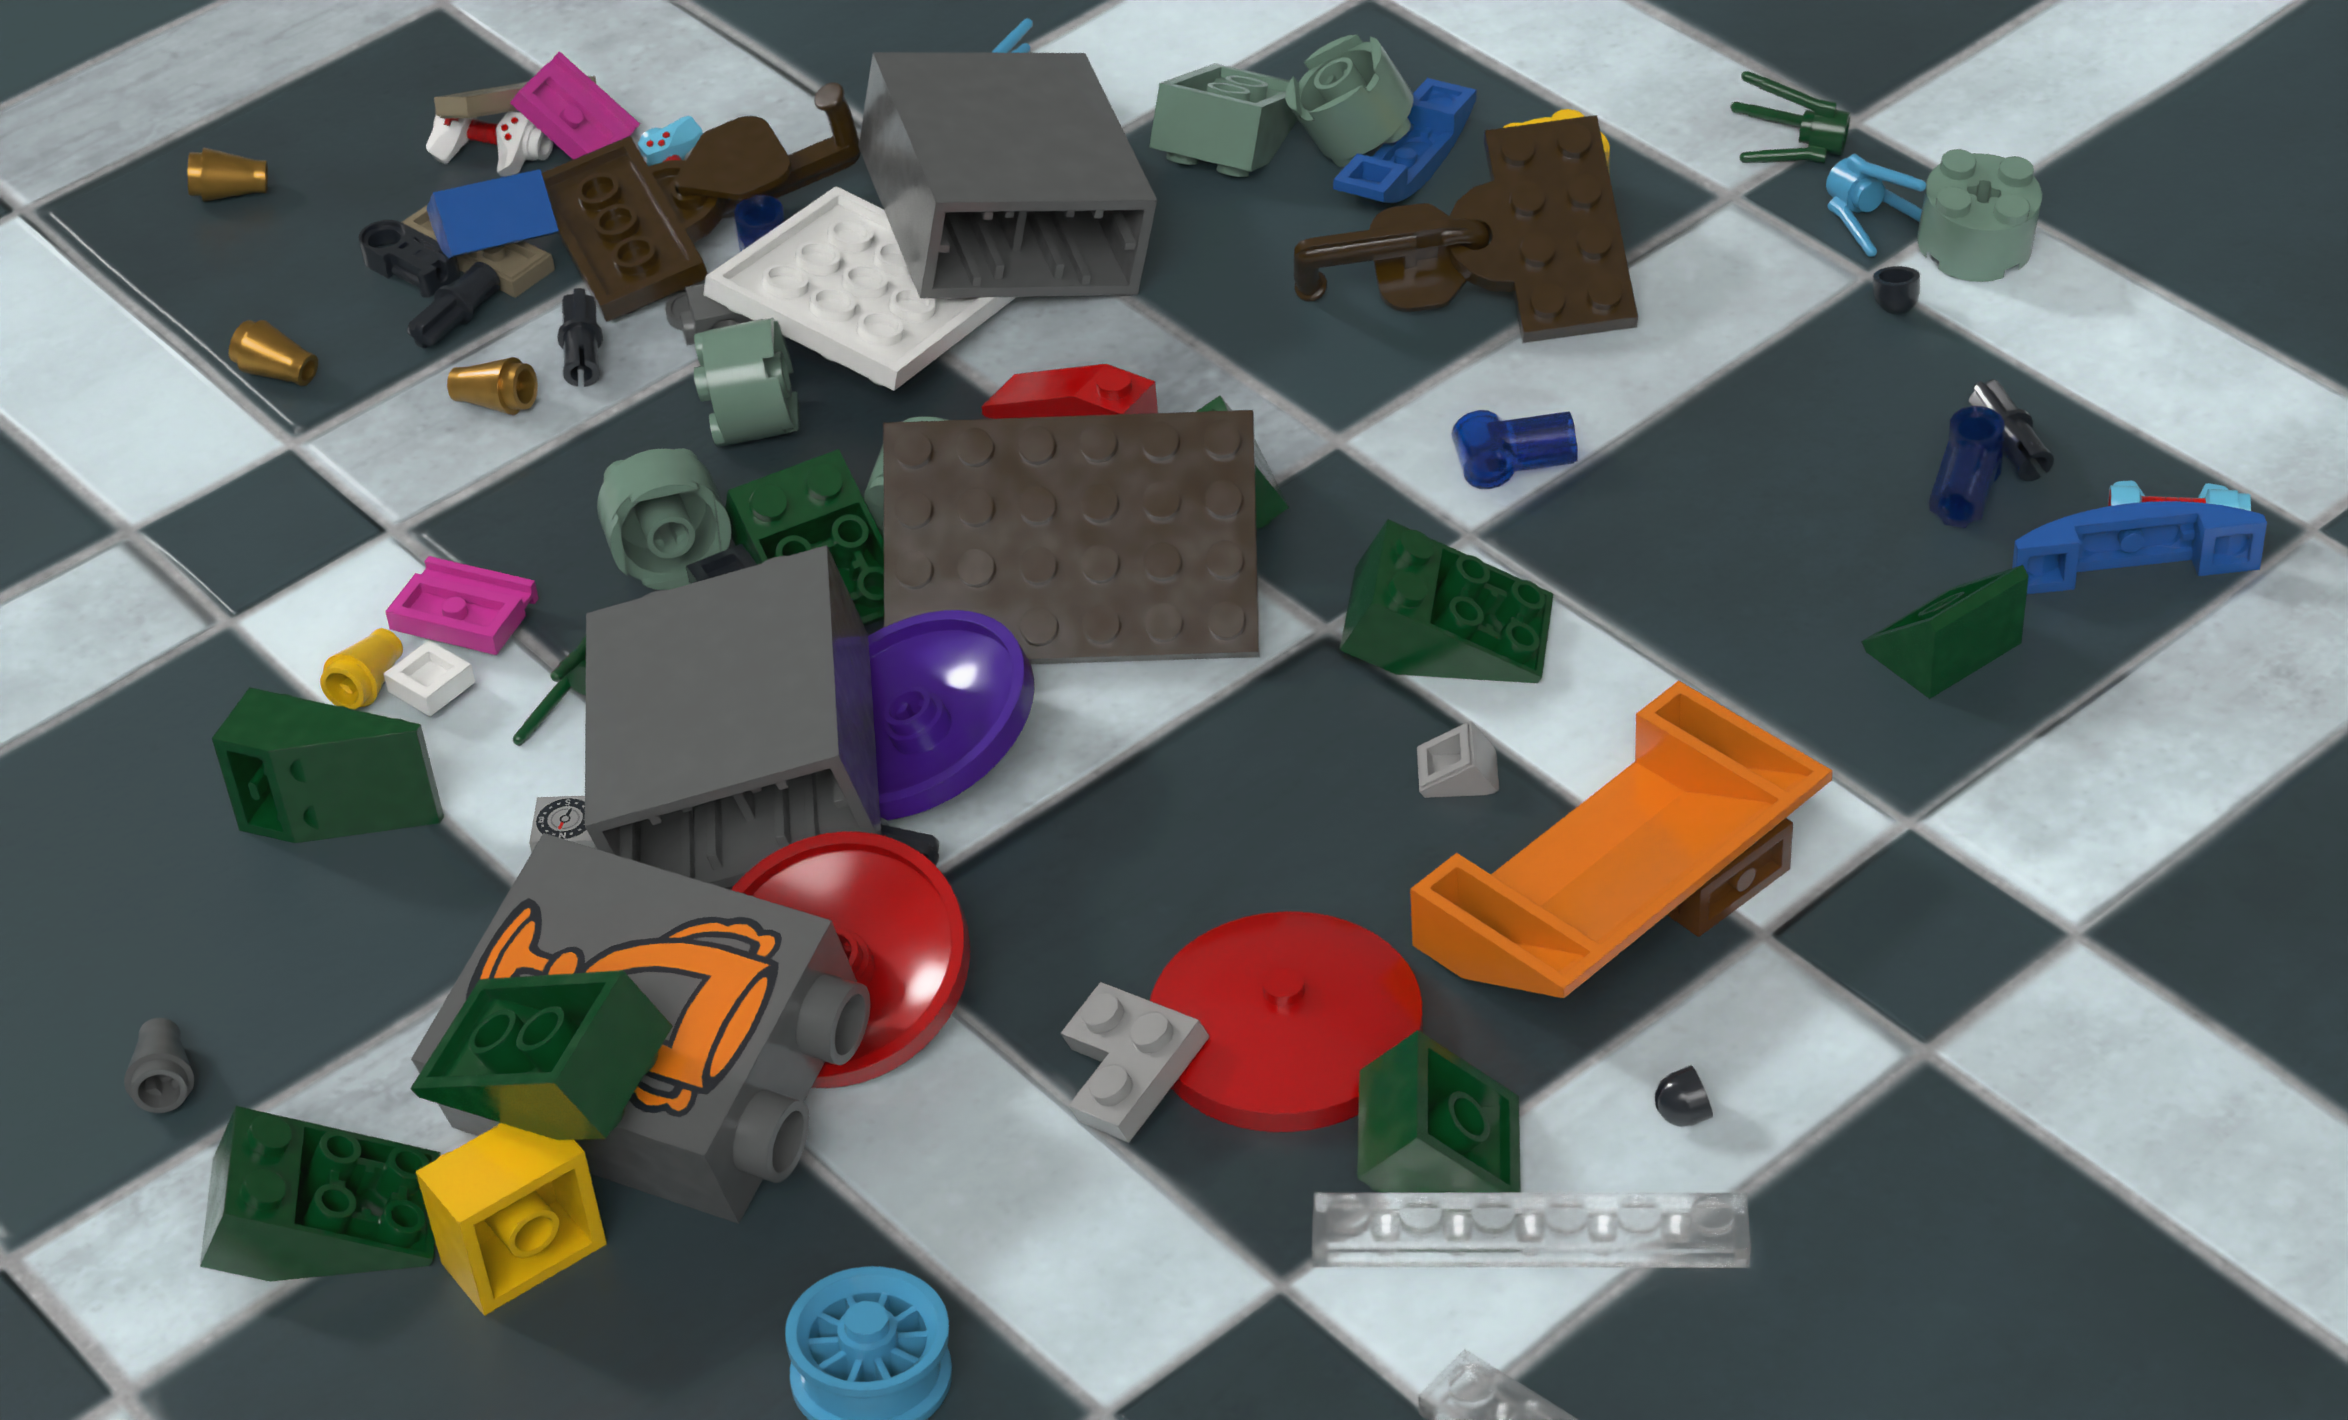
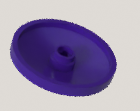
M935 611L900 620L868 636L880 817L886 820H894L912 816L956 797L993 769L1007 754L1023 730L1030 714L1035 691L1032 666L1012 632L994 618L972 611Z

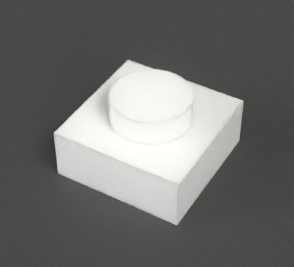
M427 640L383 673L389 693L428 716H432L475 683L470 663L431 640Z

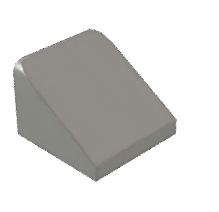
M1472 721L1417 747L1419 792L1424 798L1489 795L1499 791L1496 750Z

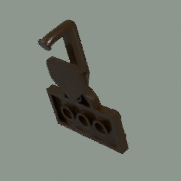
M832 82L822 86L817 91L814 99L815 106L825 112L833 136L790 155L787 154L765 119L757 116H743L704 132L687 160H668L648 166L631 136H628L542 173L559 229L557 234L591 296L595 297L596 305L606 322L624 314H629L640 307L705 280L708 273L694 243L709 235L721 219L740 215L847 169L857 162L861 155L859 137L850 107L844 97V89L839 83Z
M1597 115L1485 130L1484 146L1491 182L1475 186L1457 200L1450 216L1428 203L1397 206L1385 209L1377 214L1370 225V230L1319 236L1299 241L1294 248V280L1297 296L1301 300L1310 302L1321 298L1325 294L1327 279L1319 271V268L1373 261L1378 290L1382 300L1392 309L1401 312L1445 307L1454 299L1467 281L1489 291L1513 292L1522 343L1637 327L1638 313Z

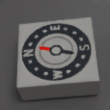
M585 796L537 797L529 841L531 853L543 833L597 849L585 828Z

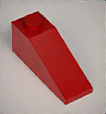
M1109 364L1014 374L981 406L982 415L991 419L1158 413L1156 382Z

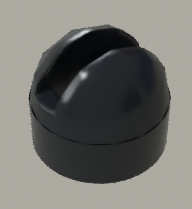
M1905 266L1886 267L1876 271L1873 274V294L1876 302L1883 310L1890 314L1900 315L1910 311L1918 302L1920 273L1913 268Z
M1692 1065L1674 1071L1660 1081L1655 1091V1106L1667 1122L1679 1127L1698 1124L1713 1117L1707 1093Z

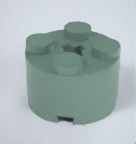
M1348 35L1326 44L1304 62L1309 70L1298 82L1293 75L1286 89V102L1321 153L1331 158L1336 166L1345 167L1357 153L1365 154L1384 142L1393 143L1400 140L1411 127V122L1407 117L1413 105V92L1380 42L1374 37L1370 36V42H1363L1358 35Z
M1953 149L1943 154L1941 163L1932 170L1927 179L1917 241L1919 249L1925 258L1928 251L1935 259L1940 261L1938 269L1958 279L1975 282L1998 280L2004 278L2005 270L2018 264V270L2025 266L2031 256L2042 202V191L2038 181L2033 176L2034 167L2030 161L2018 156L2004 158L1992 154L1970 153L1963 149Z
M774 318L759 319L694 334L696 353L701 365L694 367V379L700 401L711 400L714 413L709 414V422L716 447L769 438L800 430L797 391L792 392L789 373H794L785 337L782 335L778 321H774Z
M685 448L675 450L652 449L635 454L626 460H618L607 467L603 478L604 483L598 496L597 511L614 561L625 575L628 573L641 580L643 586L652 589L671 590L690 584L686 570L687 565L728 549L731 540L729 516L710 472L692 451Z

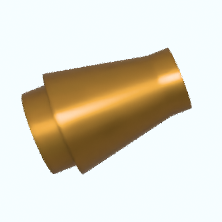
M204 147L202 153H189V196H202L204 202L251 193H267V161L253 160Z
M252 320L244 321L236 329L230 341L229 358L232 362L237 363L239 370L243 373L289 381L300 386H306L316 374L318 357L304 350L266 320H259L257 322Z
M511 357L469 367H454L448 375L447 390L453 401L468 402L515 415L521 409L526 410L533 405L537 396L538 382L535 370L530 364L522 363L518 358Z

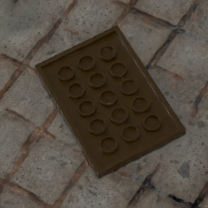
M1253 410L883 423L884 627L912 616L935 611L963 610L984 614L1002 623L1012 632L1028 657L1030 664L1260 657Z

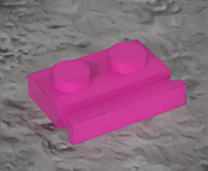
M560 51L518 91L510 102L511 105L573 160L631 136L640 125L636 119Z
M428 556L424 561L426 569L423 573H415L385 613L390 630L497 655L526 617L524 609L529 603L535 605L539 597L535 580Z

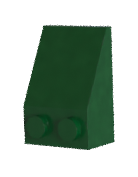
M624 970L479 979L410 1089L419 1098L555 1140L606 1139L609 1133L622 1120L625 1112L624 1108L641 1079L656 1063L658 1051L673 1025Z

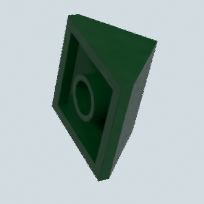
M2021 565L1954 586L1864 639L1861 643L1866 653L1931 699L2022 643L2029 576L2024 566Z

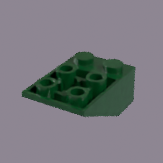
M839 449L728 490L725 509L730 519L732 540L735 546L742 543L757 565L774 557L790 556L827 545L864 626L884 619V539Z
M1387 519L1355 567L1340 650L1395 675L1538 684L1543 675L1554 594L1538 587L1533 582L1522 580L1484 563L1475 556L1464 554L1433 540L1422 532L1411 530Z
M249 687L212 737L239 831L291 843H302L439 824L444 818L421 724Z
M236 1106L212 1161L200 1267L271 1282L430 1266L433 1261L434 1235L416 1171L440 1157V1152Z

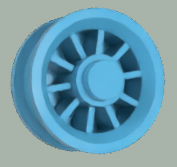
M887 1267L851 1268L831 1274L813 1284L797 1299L790 1310L786 1322L785 1337L788 1355L791 1360V1392L798 1408L808 1420H927L944 1402L952 1380V1362L947 1347L949 1340L948 1314L940 1296L920 1278L907 1272Z

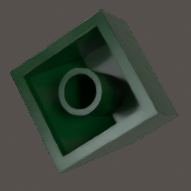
M1419 1030L1415 1031L1359 1070L1357 1178L1374 1191L1382 1193L1409 1211H1511L1521 1204L1519 1096Z

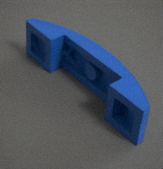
M1427 78L1413 93V105L1407 117L1411 122V127L1407 134L1396 142L1384 143L1372 157L1357 153L1333 179V189L1386 203L1399 202L1413 195L1433 176L1453 148L1476 102L1477 90Z
M2163 501L2107 506L2060 518L2038 527L2015 540L2012 568L2024 566L2029 576L2027 594L2074 590L2077 572L2192 560L2198 576L2260 570L2267 521L2264 514L2235 507L2199 502Z

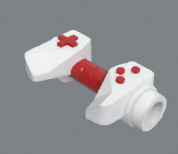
M510 111L506 113L499 124L480 121L477 117L440 118V116H435L434 127L426 145L428 152L436 161L443 164H448L469 140L497 145V172L500 176H510L519 173L525 160H546L551 154L553 141L522 113Z

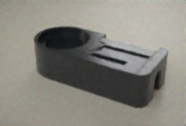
M376 221L363 228L359 234V243L365 265L388 279L395 275L420 288L422 297L427 298L435 295V292L440 287L450 285L461 276L457 256L446 257L438 241L400 221ZM396 243L389 247L376 248L384 244Z

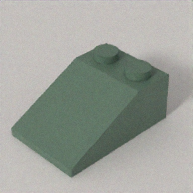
M1214 63L1159 83L1149 148L1166 151V159L1172 162L1195 165L1198 164V160L1216 163V170L1222 174L1247 177L1249 176V171L1252 172L1270 163L1298 120L1286 102V89L1290 80Z

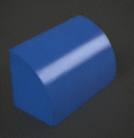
M541 169L433 192L426 208L438 244L448 258L549 236L559 232Z

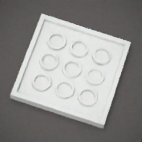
M837 186L706 275L703 293L704 296L726 306L730 311L742 314L752 320L774 318V321H778L784 337L790 338L820 353L827 360L837 362L869 378L873 383L885 386L893 391L1016 298L920 299L884 209Z

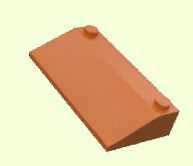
M1677 681L1636 713L1635 762L1495 872L1489 874L1460 854L1455 853L1410 888L1412 946L1463 979L1565 998L1832 781L1833 770L1683 682Z

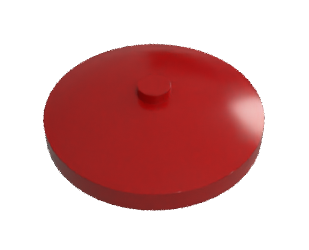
M842 831L820 834L791 843L775 851L747 871L732 887L731 890L831 920L857 983L864 984L869 990L870 1015L865 1034L858 1049L851 1059L843 1065H836L825 1061L811 1088H836L859 1084L896 1069L928 1045L946 1024L957 1006L965 986L970 962V937L966 918L952 887L942 872L922 853L909 845L890 837L867 832Z
M1284 911L1262 913L1236 919L1209 930L1187 944L1171 959L1157 979L1150 998L1151 1002L1199 1020L1209 1035V1039L1171 1089L1186 1103L1203 1114L1226 1124L1255 1131H1308L1328 1127L1358 1116L1359 1070L1415 1031L1419 1030L1423 1033V1008L1420 988L1409 964L1401 954L1377 934L1360 925L1337 917L1311 912Z

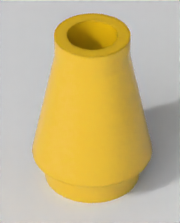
M379 628L363 640L329 657L324 664L320 679L323 693L329 701L336 706H343L353 710L372 704L385 682L383 673L393 667L394 663L403 653L400 639L390 630Z

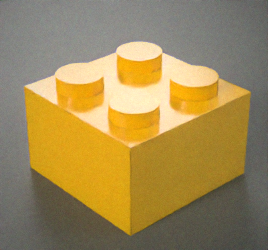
M500 1123L416 1171L441 1263L484 1316L607 1245L585 1151L575 1140H555Z

